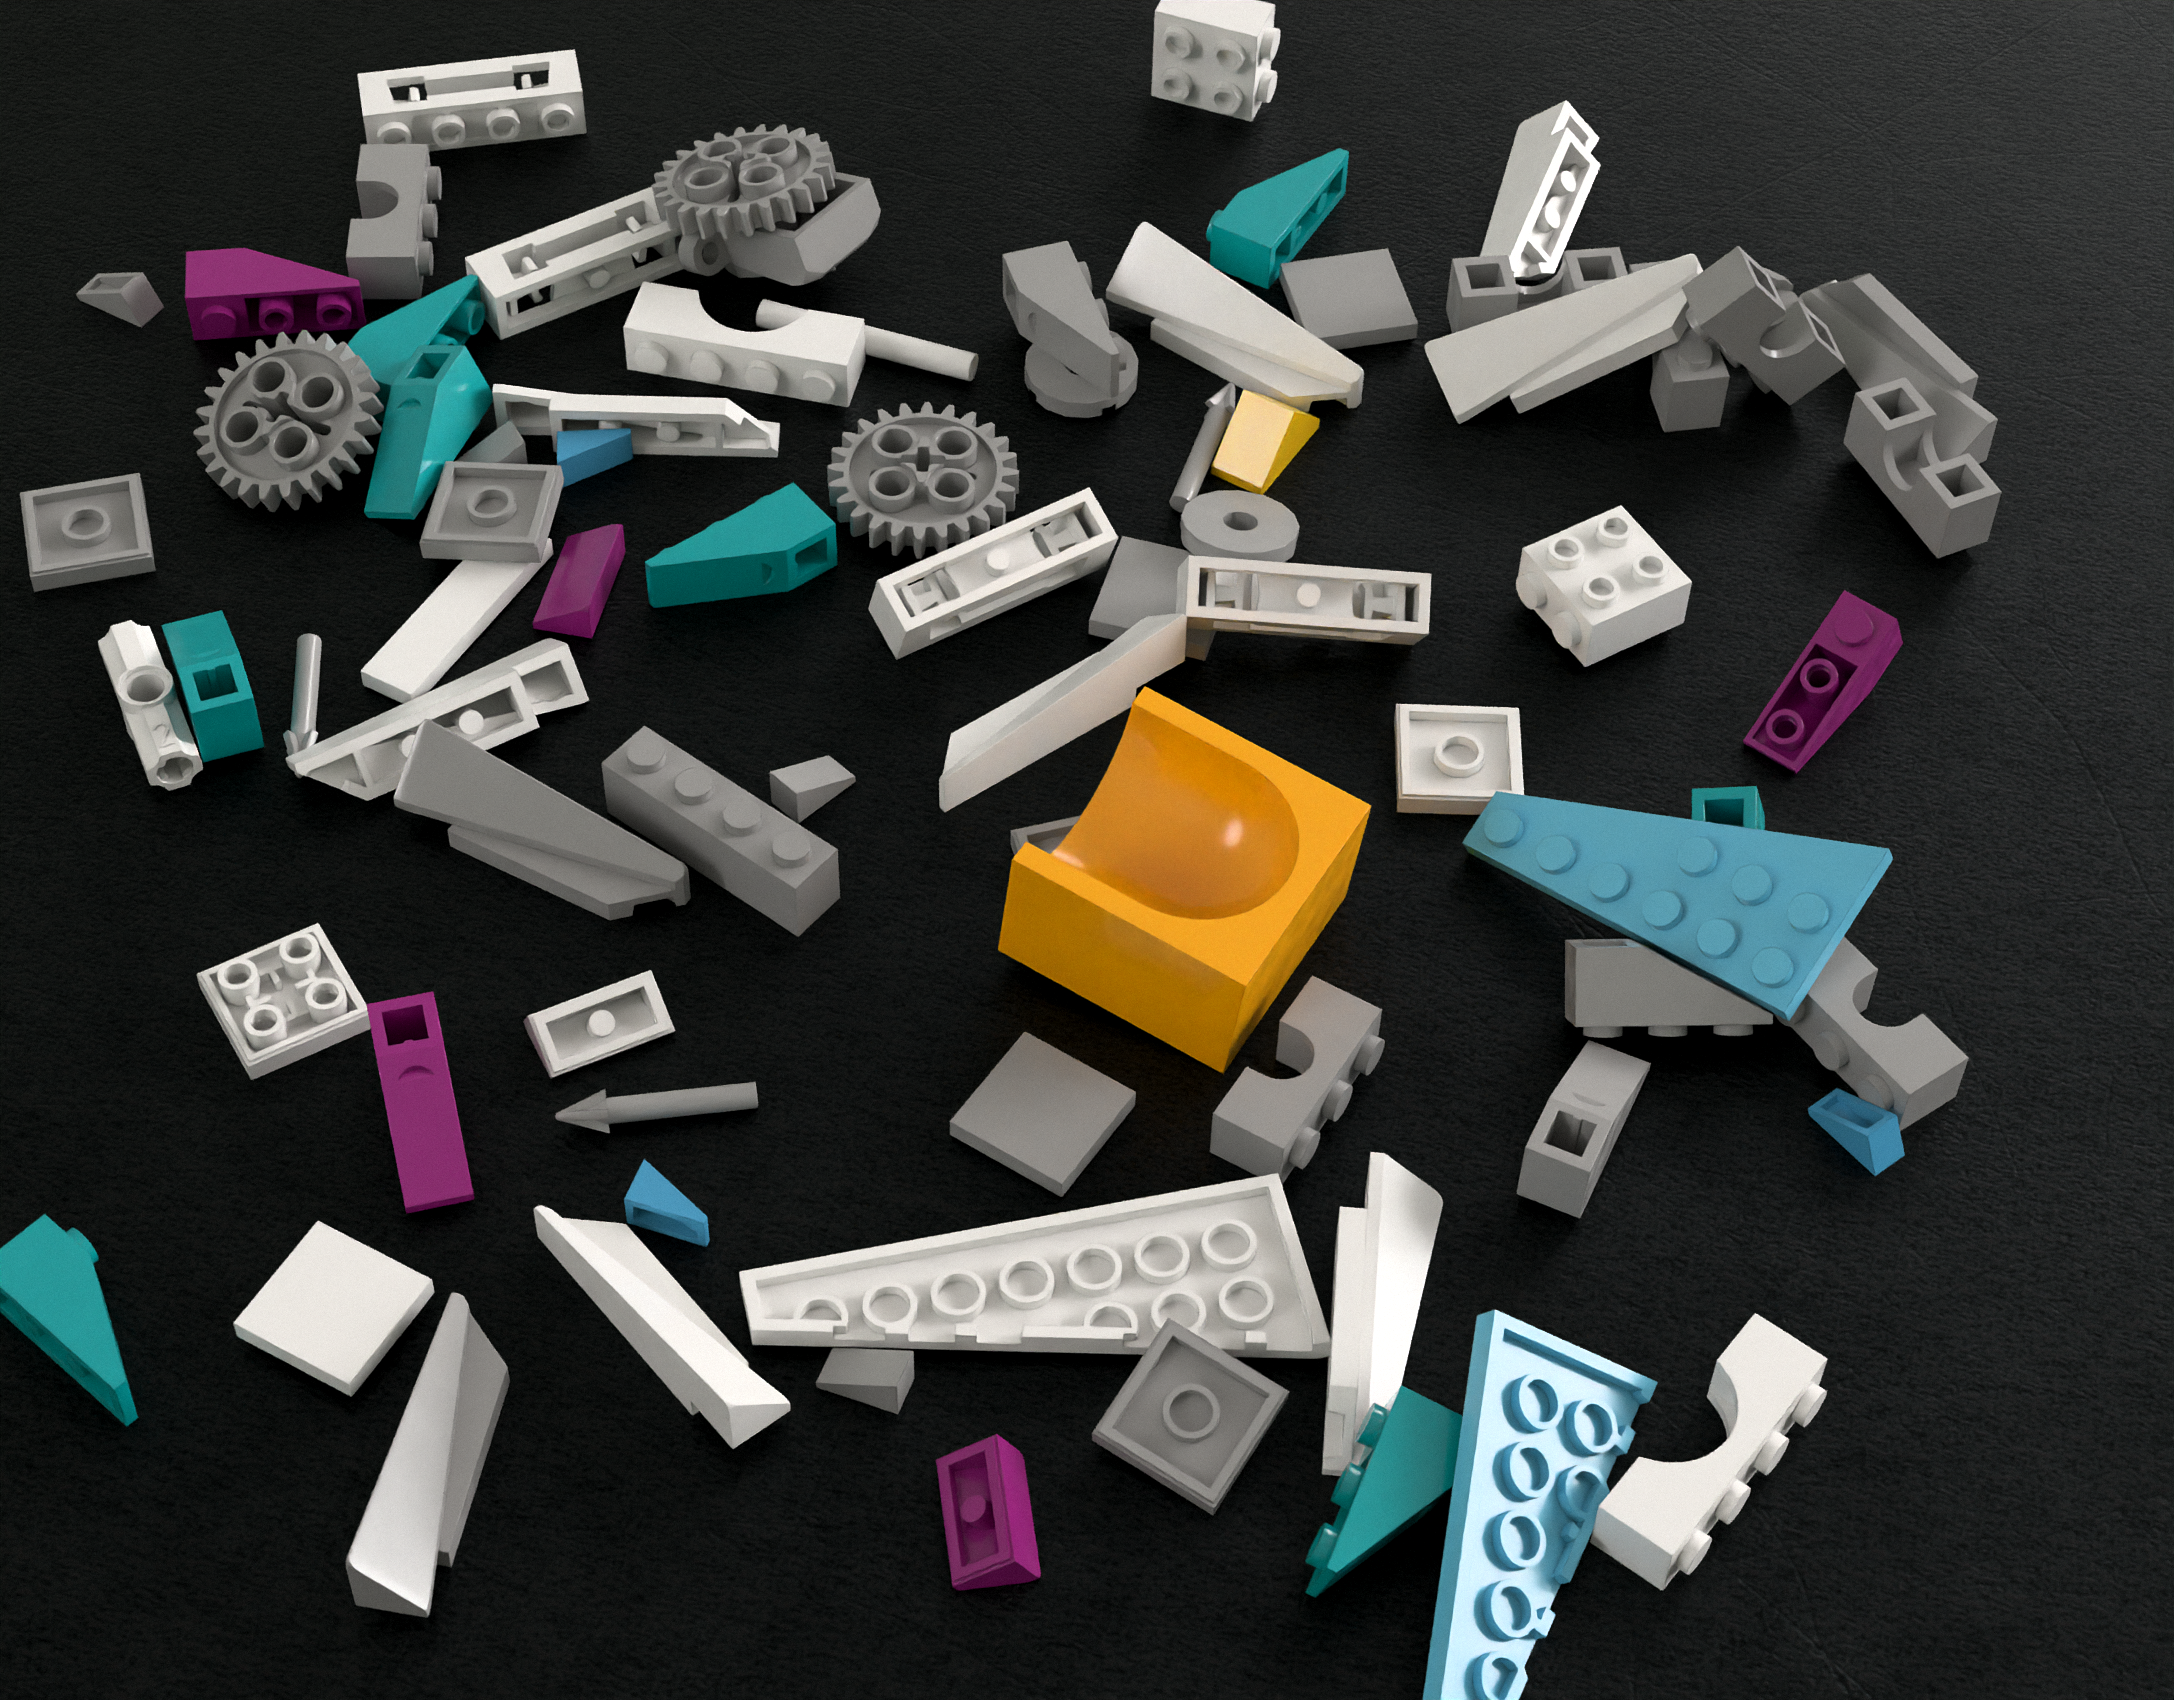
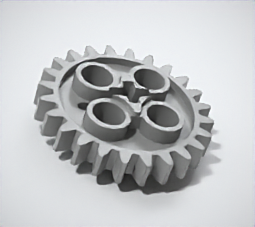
M762 124L751 133H746L742 127H738L735 130L734 136L726 137L718 132L714 134L715 140L706 143L697 140L694 142V151L678 150L676 152L678 160L664 161L662 163L664 171L655 173L656 184L652 185L660 220H667L670 230L681 227L684 236L699 230L701 239H707L716 232H722L723 240H728L735 231L743 230L746 237H751L755 228L764 227L771 232L775 230L776 222L781 220L788 223L796 222V212L812 213L814 211L812 202H824L827 200L826 191L835 188L833 179L837 175L828 142H820L819 134L815 133L806 136L805 128L802 127L788 133L786 125H780L772 132H766L765 124Z
M307 330L300 332L295 344L291 342L284 332H280L276 340V346L271 349L261 339L257 340L256 356L251 359L238 351L235 355L239 368L234 372L229 369L220 368L218 373L225 381L221 388L206 387L204 390L214 402L213 405L198 408L196 411L197 415L206 424L194 430V436L203 444L197 451V455L208 466L205 471L232 499L240 497L252 509L262 501L270 512H276L282 498L293 510H299L302 494L306 493L317 503L321 502V487L327 483L340 491L343 486L339 474L343 470L358 474L361 470L353 458L356 454L366 455L372 454L374 451L366 441L365 436L381 433L382 430L381 426L373 418V415L384 411V406L375 396L381 389L370 375L371 370L359 355L356 356L344 341L336 345L326 333H323L315 341Z
M930 402L924 403L920 413H912L906 403H903L899 409L900 416L892 417L888 412L880 409L878 410L877 424L874 425L867 420L859 419L858 434L844 432L842 434V447L832 448V464L827 466L830 506H837V520L839 523L850 521V530L853 537L869 532V547L873 549L887 540L891 542L892 555L897 556L905 546H913L916 558L921 559L926 547L934 546L938 553L948 549V544L955 542L959 545L970 540L971 535L977 537L990 531V525L1000 527L1006 524V511L1015 510V494L1019 493L1017 455L1014 452H1009V439L1007 436L995 438V424L990 422L976 427V413L973 411L958 419L954 417V405L950 404L941 414L933 413Z

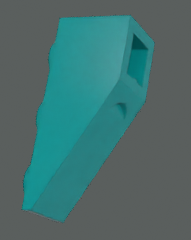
M470 274L360 328L347 344L356 356L359 355L371 370L370 375L380 386L381 390L375 396L384 406V411L373 415L375 420L384 422L391 386L419 345H464L471 335L479 332L484 323L486 308L481 300L478 276Z
M419 345L393 382L364 509L368 518L415 519L438 485L445 461H454L492 404V391L466 346Z
M793 482L770 495L761 497L754 504L722 521L711 524L705 530L673 547L662 550L656 556L645 561L649 603L653 608L789 592L837 565L836 523Z
M222 610L162 625L202 762L265 747L250 684L240 653Z
M1402 1385L1384 1407L1375 1402L1372 1404L1359 1428L1355 1440L1365 1446L1358 1466L1351 1462L1347 1464L1331 1497V1502L1341 1506L1333 1526L1327 1523L1321 1526L1308 1552L1306 1563L1316 1568L1306 1590L1307 1594L1316 1598L1434 1509L1453 1487L1463 1416Z

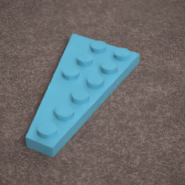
M1499 791L1495 792L1462 842L1468 853L1787 1021H1790L1893 860L1888 848Z
M1497 1310L1477 1315L1423 1700L1519 1699L1528 1679L1524 1666L1536 1639L1547 1636L1556 1615L1550 1610L1557 1591L1561 1584L1568 1583L1572 1579L1593 1531L1598 1507L1610 1492L1606 1480L1617 1456L1626 1454L1636 1432L1630 1426L1640 1404L1650 1401L1658 1383Z

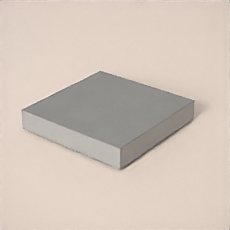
M1388 248L1280 264L1279 280L1295 322L1333 349L1339 350L1417 337L1418 322Z
M445 461L420 539L423 558L541 563L564 483L561 466Z
M140 473L20 492L29 572L34 592L156 571Z
M1122 536L1090 616L1089 634L1116 640L1147 616L1176 614L1178 567L1189 555L1193 554L1188 550ZM1187 628L1185 656L1205 661L1216 631Z
M1024 1032L950 1120V1135L1062 1197L1134 1108L1136 1092L1033 1035Z
M1168 1318L1092 1432V1440L1211 1515H1214L1287 1401L1289 1391Z

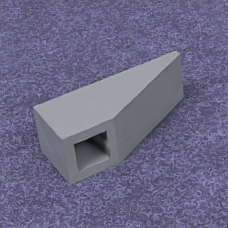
M1064 241L1002 254L1003 298L1019 334L1109 397L1119 396V371L1126 370L1127 367L1124 345L1119 336H1111L1105 303L1101 298L1094 299L1088 266L1084 261L1077 262L1069 242Z
M1631 939L1565 940V1018L1575 1027H1583L1584 1036L1598 1038L1619 1037L1623 1035V1026H1648L1649 1035L1678 1037L1688 1035V1025H1713L1714 1034L1745 1036L1753 1034V1025L1773 1024V1014L1763 1007Z
M1588 1040L1549 1097L1525 1147L1517 1194L1581 1218L1647 1076L1651 1063Z

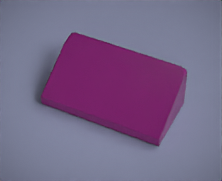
M611 524L567 537L534 618V629L586 638L593 637L626 553L623 525Z
M996 1434L936 1459L952 1586L959 1591L1027 1583L1041 1578L1025 1462L1021 1452Z

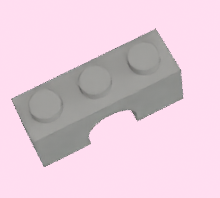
M361 144L356 184L362 219H351L346 252L349 277L359 280L362 299H421L423 276H432L433 247L432 243L427 241L428 238L437 237L436 204H432V200H441L442 196L440 167H431L428 144Z
M1739 246L1682 287L1691 308L1686 313V318L1695 333L1705 342L1713 338L1724 357L1733 367L1738 368L1743 364L1747 368L1752 380L1765 394L1773 390L1785 402L1792 405L1846 366L1828 326L1799 300L1785 309L1769 273Z
M1620 248L1564 251L1559 272L1546 283L1531 287L1516 284L1508 255L1452 259L1446 312L1452 334L1628 275Z
M1667 261L1629 265L1628 274ZM1688 320V326L1678 342L1652 353L1653 373L1649 393L1664 432L1720 427L1730 376L1717 342L1713 338L1707 342L1703 341L1692 329Z
M1902 377L1857 392L1854 396L1843 443L1938 559L1987 542L2001 496V490L1970 453L1943 462L1939 461L1932 437L1937 414L1908 379Z
M1843 937L1790 1021L1776 1014L1774 1016L1782 1024L1790 1026L1814 1050L1821 1064L1827 1069L1835 1071L1858 1094L1859 1098L1896 1114L1901 1131L1956 1097L1968 1057L1924 1014L1919 1015L1904 1025L1896 1027L1876 1025L1861 1016L1860 1012L1867 1009L1878 969Z
M1312 976L1283 1015L1279 1024L1276 1060L1294 1068L1301 1075L1291 1079H1274L1246 1067L1213 1112L1210 1152L1258 1177L1278 1173L1281 1184H1283L1295 1166L1303 1169L1316 1151L1320 1140L1319 1131L1327 1119L1336 1122L1341 1117L1352 1095V1083L1360 1072L1369 1075L1381 1057L1385 1045V1040L1378 1037L1382 1009Z

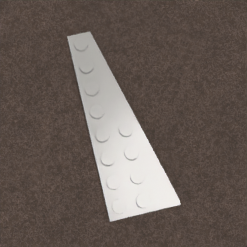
M1278 1173L739 1272L740 1287L752 1345L1144 1355L1166 1320L1170 1318L1232 1357L1318 1359L1330 1356L1331 1339Z

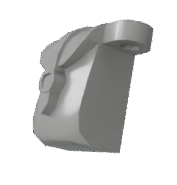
M836 172L837 177L833 179L835 188L826 191V201L812 202L814 207L812 213L796 212V222L794 223L782 220L776 222L775 230L771 232L764 227L755 228L751 237H746L743 230L735 231L728 240H723L722 232H716L707 239H701L699 230L688 236H683L678 250L680 263L685 270L705 276H712L725 268L739 278L765 276L792 286L805 285L818 280L828 272L836 270V266L868 240L878 225L881 210L869 178Z

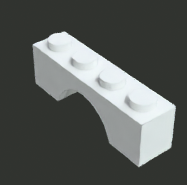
M644 281L623 327L628 370L849 407L866 361L865 324L862 318L808 310L796 321L775 330L764 332L739 331L723 326L713 320L703 309L697 290Z
M1755 1313L1718 1358L1707 1398L1721 1416L1726 1429L1727 1440L1709 1455L1688 1462L1669 1463L1638 1457L1599 1505L1590 1543L1662 1591L1679 1569L1687 1575L1691 1574L1701 1562L1711 1544L1712 1538L1707 1535L1719 1519L1727 1525L1734 1520L1750 1494L1751 1488L1746 1485L1757 1470L1768 1475L1779 1462L1788 1446L1789 1439L1785 1437L1788 1430L1795 1422L1805 1427L1819 1410L1827 1394V1391L1819 1386L1827 1358Z

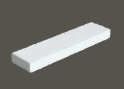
M547 539L541 563L462 560L361 670L363 685L402 704L428 693L554 554L552 539Z

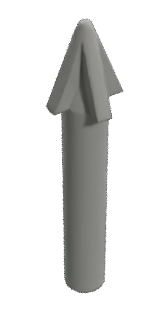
M1233 382L1228 383L1205 402L1209 410L1204 416L1205 420L1170 499L1171 507L1180 513L1183 512L1188 502L1197 497L1226 426H1229L1235 412V384Z
M303 634L297 640L291 731L288 730L283 734L288 756L314 745L318 736L316 717L322 641L314 634ZM295 772V775L298 778H302L304 776Z
M755 1082L606 1098V1090L604 1089L556 1113L555 1118L558 1121L610 1134L609 1124L758 1108V1097Z

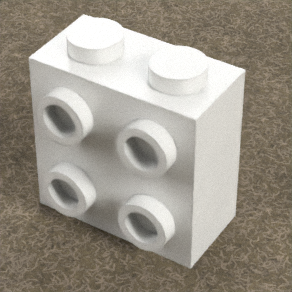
M1161 0L1155 10L1151 96L1252 122L1262 102L1269 103L1271 101L1277 83V72L1271 70V61L1277 53L1281 34L1280 29L1274 28L1275 4L1259 0Z
M1620 505L1522 548L1516 590L1523 604L1529 609H1534L1552 629L1557 642L1563 648H1569L1584 667H1587L1684 623L1692 581Z

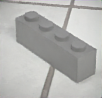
M643 726L601 763L608 813L799 937L840 898L838 849L646 726Z

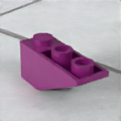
M247 248L186 252L185 301L194 340L276 335L280 332L290 334L300 333L302 330L317 332L358 329L366 326L360 283L357 279Z
M1844 590L1743 740L1744 744L1797 774L1868 696L1902 646L1903 641L1897 619Z
M434 992L366 1004L406 1214L475 1200Z

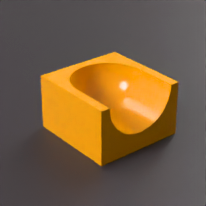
M1145 686L1132 702L1120 743L1100 785L1068 835L1051 854L1025 842L1012 859L998 951L1224 1074L1346 897L1371 805Z

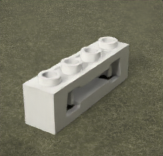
M575 49L358 74L367 144H428L429 151L587 133L583 93ZM549 70L548 83L533 86L528 74L521 77L523 89L516 90V86H513V73ZM425 83L428 96L427 100L420 101L418 88H409L408 100H393L389 89L390 87Z
M652 187L465 257L467 276L470 274L478 276L481 300L486 308L485 320L499 339L502 340L641 286L643 281L651 282L684 269L678 255L679 244L684 235L682 234L681 227L670 230L667 220H660ZM648 247H653L663 256V258L636 269L632 260L633 255L638 262L646 261ZM550 285L551 302L518 314L517 299L528 294L534 303L540 302L543 297L539 293V289Z
M1087 488L878 579L868 609L897 660L1104 568L1118 540V536L1091 489ZM1050 522L1049 525L1043 527L1042 524ZM924 577V580L908 586L909 583Z
M1189 555L1178 567L1176 613H1183L1187 617L1188 629L1414 645L1429 634L1431 574Z

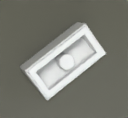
M651 970L531 1014L523 1021L527 1033L551 1079L675 1031Z

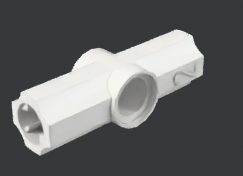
M132 620L112 625L106 636L98 641V646L120 703L127 732L135 743L150 785L165 787L168 791L190 785L192 778L203 770V764L179 704L173 677L168 669L165 668L149 626L137 625Z

